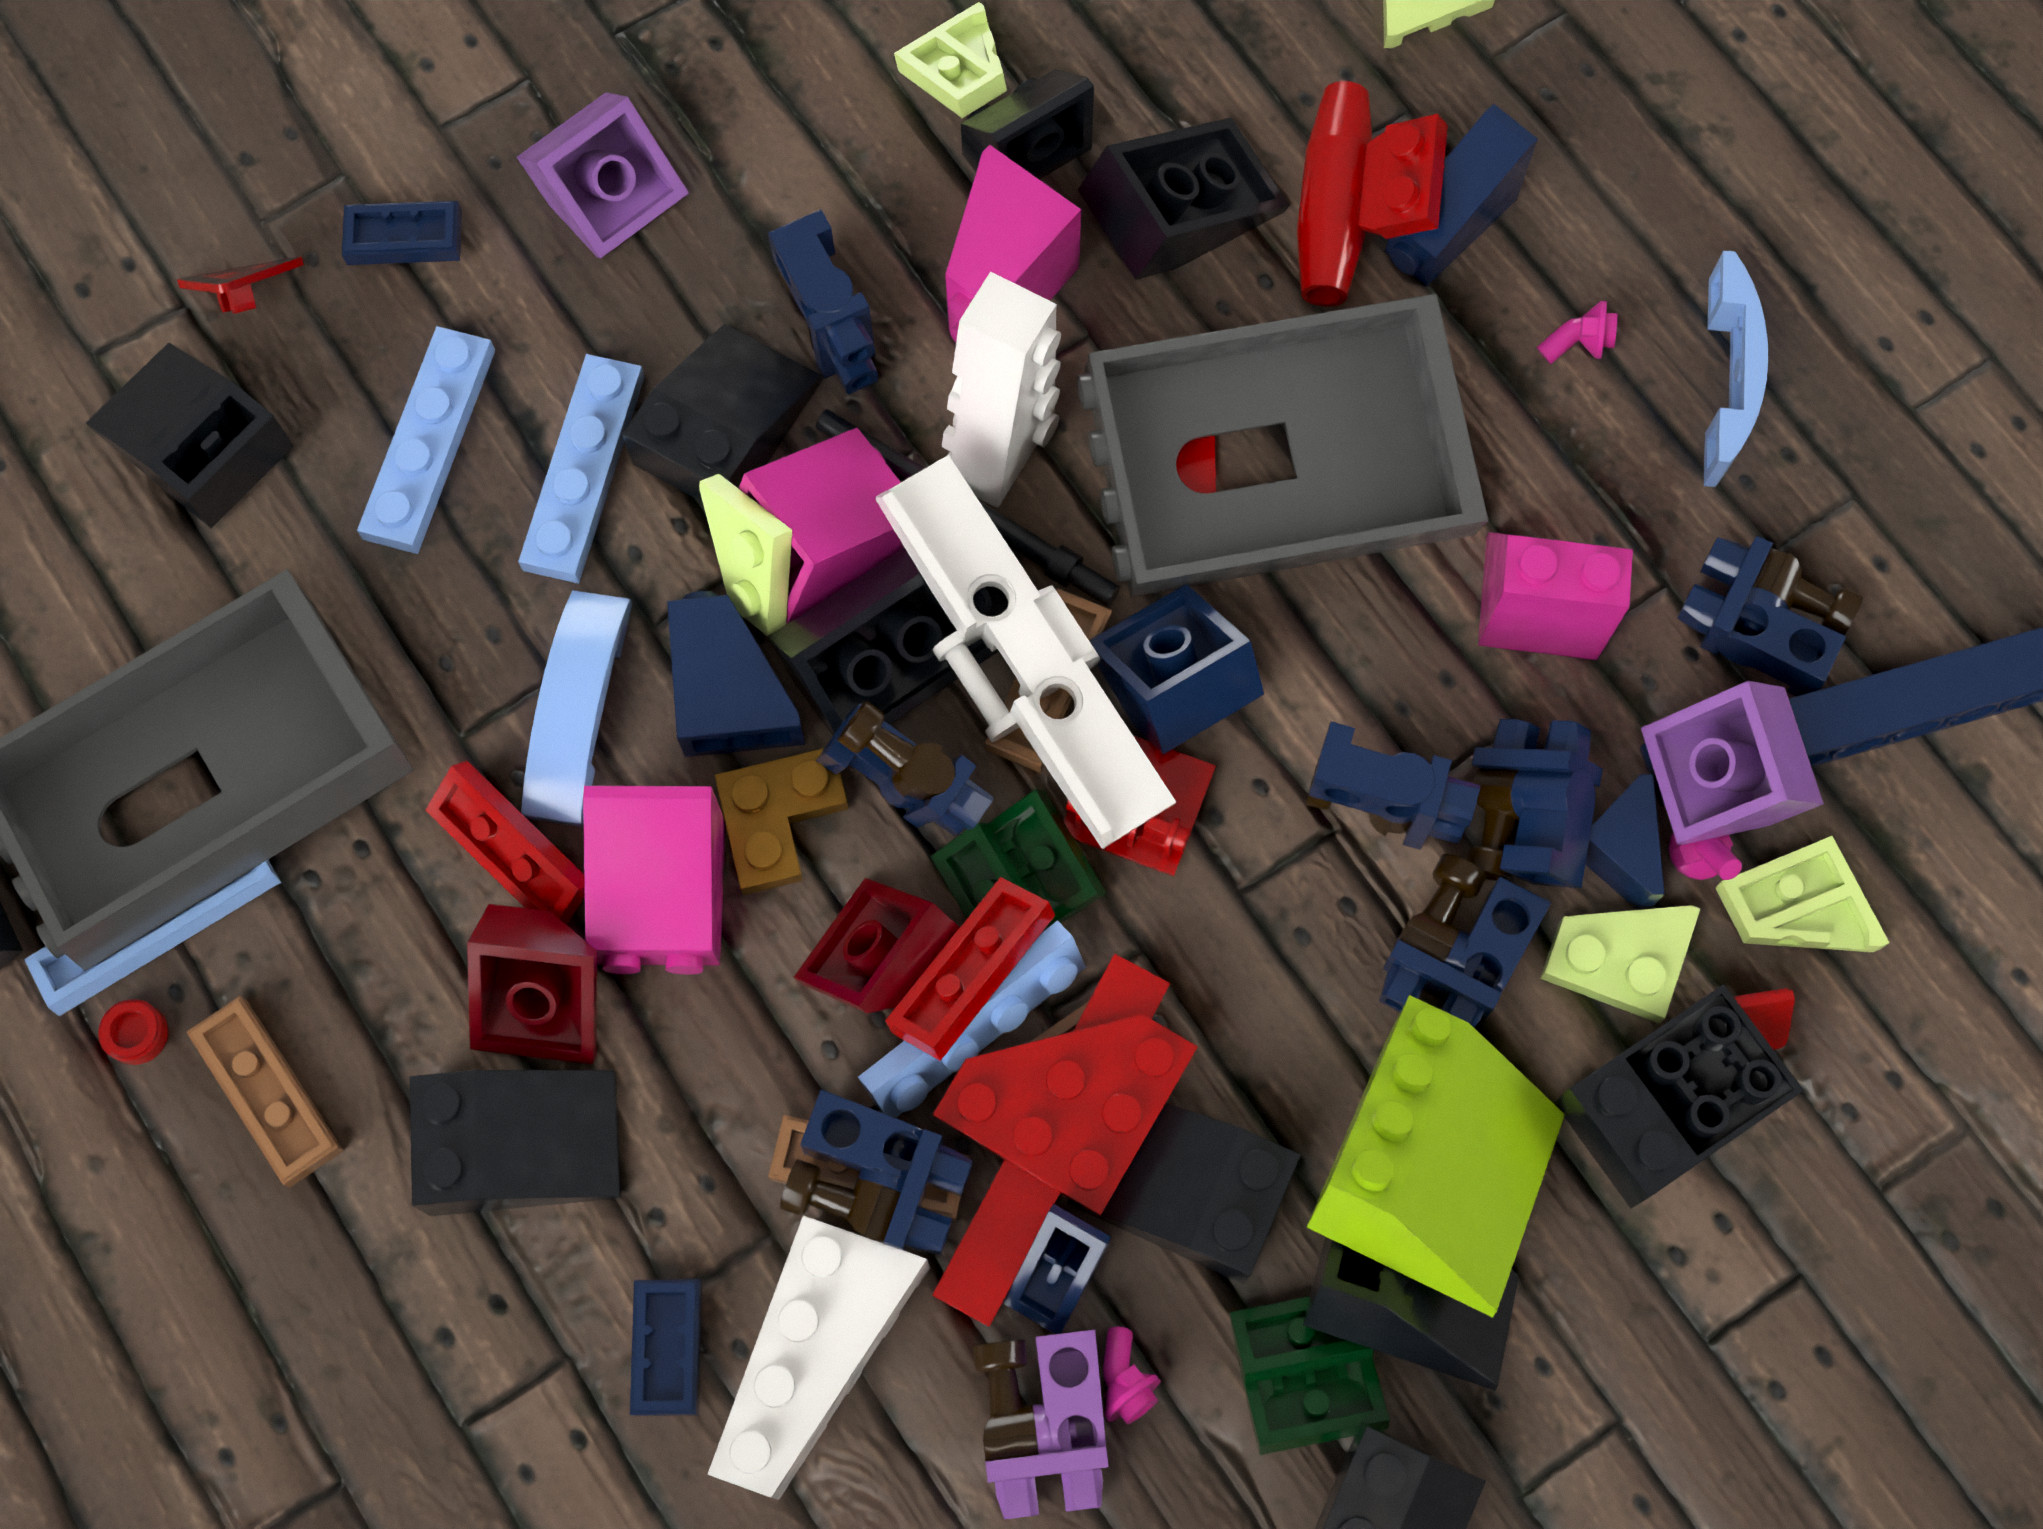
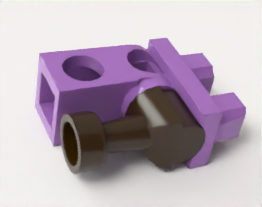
M1095 1330L1036 1337V1350L1043 1404L1023 1406L1015 1369L1022 1368L1027 1364L1025 1340L1001 1341L973 1346L975 1369L981 1373L989 1372L990 1419L984 1428L983 1444L988 1483L995 1482L996 1496L1004 1519L1039 1515L1035 1477L1061 1474L1066 1511L1101 1507L1103 1489L1101 1468L1109 1466Z

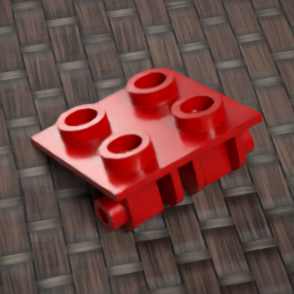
M1133 736L1174 797L1176 803L1104 849L1101 848L1069 800L1066 806L1068 811L1063 822L1075 841L1174 877L1216 765L1175 750L1162 754L1150 741Z

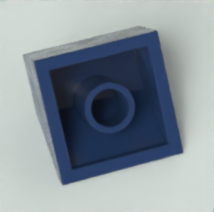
M1187 584L1089 640L1101 659L1097 664L1132 724L1162 754L1167 753L1264 695L1251 641Z

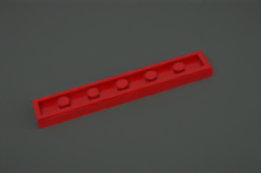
M1114 953L1073 1031L1140 1014L1152 1019L1171 983ZM1004 1159L932 1296L990 1327L1048 1211L1055 1204L1060 1193Z

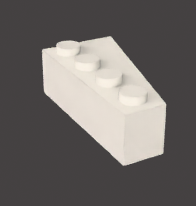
M990 271L959 320L952 373L957 375V378L949 394L947 410L955 413L953 418L954 427L948 425L945 429L942 447L950 451L948 455L975 496L999 508L1037 444L1045 447L1057 428L1059 415L1055 414V405L1059 398L1060 389L1055 387V379L1061 362L1056 360V350L1061 339V332L1056 330L1057 304Z
M803 1216L707 1475L779 1500L827 1427V1423L860 1377L863 1368L883 1337L885 1338L899 1317L900 1311L915 1288H918L929 1271L928 1260Z

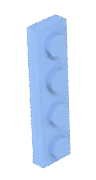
M436 326L359 523L357 532L362 540L415 554L419 553L495 353V348L490 339Z
M586 354L518 561L523 571L580 583L624 444L622 434L631 422L645 378L642 366Z
M269 860L86 971L66 955L60 958L54 957L46 946L24 960L47 1007L58 1016H61L281 882Z
M1058 920L1043 931L941 1061L903 1041L858 1076V1079L879 1111L896 1118L901 1113L916 1108L924 1101L929 1091L953 1072H958L965 1059L977 1056L982 1049L1001 1034L1016 1029L1025 1020L1027 1014L1049 996L1069 987L1077 974L1086 968L1073 936Z

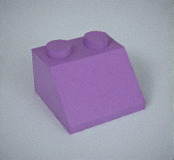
M605 92L517 156V159L548 205L592 253L600 259L689 194L627 96Z
M1746 681L1641 728L1677 844L1685 845L1767 827L1824 804L1785 687Z

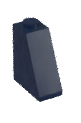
M1495 104L1490 106L1445 159L1438 229L1389 238L1385 252L1390 255L1394 265L1403 273L1414 275L1428 286L1517 200L1538 139Z
M696 591L686 594L682 600L667 601L676 733L684 756L693 757L805 745L804 730L798 711L729 596H718L710 591Z

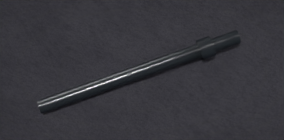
M829 409L824 410L816 422V429L830 438L857 428V426ZM858 427L869 443L882 454L885 463L902 482L925 469V467ZM979 501L1008 546L1045 568V576L1063 587L1071 584L1107 607L1112 604L1120 590V586L1084 565L1083 556L1064 545L1056 548Z

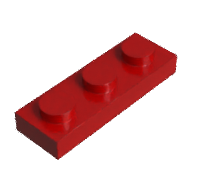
M468 761L452 765L425 811L524 908L551 911L567 925L585 897L584 874Z
M1000 877L887 1017L885 1022L892 1034L941 1061L1055 917L1049 901Z

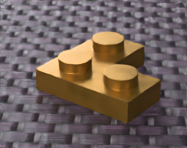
M823 749L715 774L740 889L743 895L803 881L790 824L849 809L840 772L835 775L816 761Z

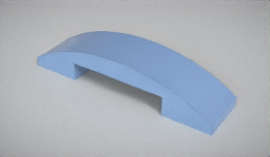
M1723 251L1709 278L1707 330L1730 332L1729 408L1720 407L1705 432L1704 486L1716 487L1749 437L1762 405L1768 373V337L1761 302L1746 267L1735 251Z
M574 590L570 594L553 639L535 710L521 813L527 819L583 827L584 786H592L595 768L591 763L614 658L621 657L632 607L631 599Z

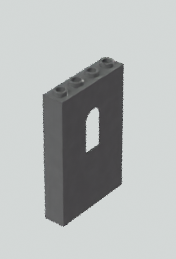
M1437 294L1092 352L1088 355L1084 374L1077 375V389L1081 407L1083 410L1092 409L1096 428L1095 431H1090L1088 434L1092 462L1095 467H1104L1108 488L1100 490L1103 516L1106 524L1115 523L1120 544L1112 547L1114 569L1119 582L1127 581L1130 597L1174 590L1185 584L1191 587L1473 536L1488 522ZM1278 424L1285 425L1296 476L1294 479L1207 494L1195 492L1188 488L1181 481L1177 473V455L1185 444L1194 439Z
M286 569L0 738V856L8 864L14 863L20 874L12 879V883L21 899L32 911L38 909L44 923L37 926L36 929L47 949L56 958H60L63 955L68 956L86 971L414 771L309 598L289 570ZM199 751L221 793L136 844L117 847L104 841L100 831L101 819L106 809L115 800Z

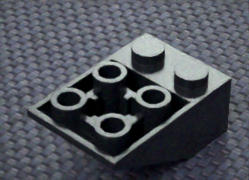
M171 343L163 347L86 422L90 429L210 529L294 447L273 414L231 380Z
M1723 984L1569 1088L1554 1104L1565 1114L1564 1118L1630 1209H1632L1804 1090Z
M1325 1237L1303 1326L1496 1391L1500 1379L1519 1275L1511 1270L1498 1310L1492 1318Z

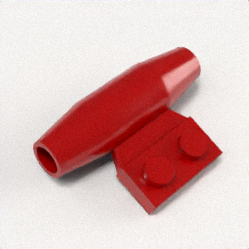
M1351 81L1334 82L1324 89L1306 147L1297 224L1301 296L1306 302L1317 306L1330 307L1340 305L1347 300L1366 231L1389 239L1438 229L1448 124L1439 114L1387 125L1385 131L1373 139L1368 90L1361 84Z

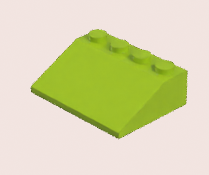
M1409 995L1385 1041L1307 1228L1493 1318L1498 1310L1565 1114L1472 1025Z

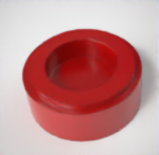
M128 999L113 1005L104 1014L98 1030L99 1042L103 1050L112 1058L127 1065H140L153 1060L165 1047L169 1034L167 1020L161 1011L139 999Z

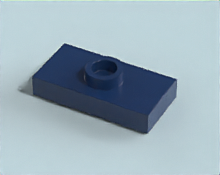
M458 200L344 205L342 257L346 265L460 261L462 210Z
M700 1279L634 1280L630 1389L631 1416L699 1415L702 1281Z

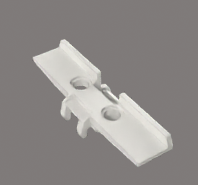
M947 455L893 488L877 495L876 501L957 630L940 641L933 648V652L939 661L947 659L989 724L985 733L991 742L1001 739L1020 727L1041 761L1102 849L1176 803L1174 797L1090 671L1091 668L1100 662L1099 655L1053 585L1039 591L1036 589L950 456ZM986 586L1000 589L1008 600L1007 609L995 617L981 614L973 603V596L979 589ZM980 639L984 641L992 652L996 649L999 650L1020 683L1018 693L1021 697L1013 702L1010 712L967 648ZM1061 688L1072 696L1074 711L1066 718L1053 719L1042 711L1040 699L1049 696Z

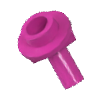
M1599 301L1582 317L1572 318L1563 323L1542 341L1536 349L1551 365L1574 344L1580 341L1595 359H1601L1603 348H1614L1617 313H1606L1607 301Z
M1674 833L1670 837L1668 848L1670 859L1676 869L1688 878L1704 880L1719 875L1723 880H1730L1736 877L1742 869L1741 861L1731 852V847L1734 845L1729 835L1685 845L1677 844Z
M1119 1326L1111 1327L1107 1331L1103 1377L1108 1389L1105 1394L1106 1406L1104 1416L1109 1422L1122 1417L1126 1424H1131L1147 1413L1158 1402V1398L1153 1391L1158 1387L1161 1380L1157 1375L1141 1373L1135 1365L1129 1367L1133 1332L1128 1328Z

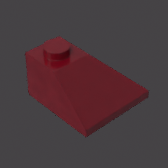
M864 878L793 978L806 987L867 1014L894 1008L960 927L933 902Z
M488 904L467 942L470 1050L594 1064L597 1053V950L551 911Z

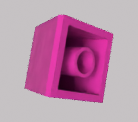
M991 145L982 152L945 274L949 331L955 342L957 341L959 320L990 271L1050 301L1079 269L1081 209Z
M858 427L744 473L738 488L792 529L786 625L904 548V545L876 501L877 495L901 482L885 463L882 454L869 443Z
M1488 532L1486 537L1478 646L1597 660L1630 606L1633 549Z
M584 786L585 941L597 950V965H603L602 969L604 971L615 974L638 973L641 971V965H665L667 972L685 975L702 973L703 965H720L726 823L712 787Z

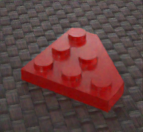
M1140 1014L965 1059L932 1115L934 1118L1100 1217L1198 1046L1149 1017Z

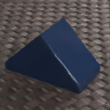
M1640 774L1591 826L1585 863L1588 868L1636 910L1651 909L1665 894L1653 774Z
M1053 1204L1003 1304L1054 1334H1061L1108 1251L1111 1237Z

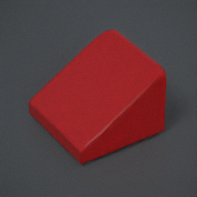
M1784 988L1734 997L1773 1050L1781 1049L1786 1045L1795 1003L1793 990Z

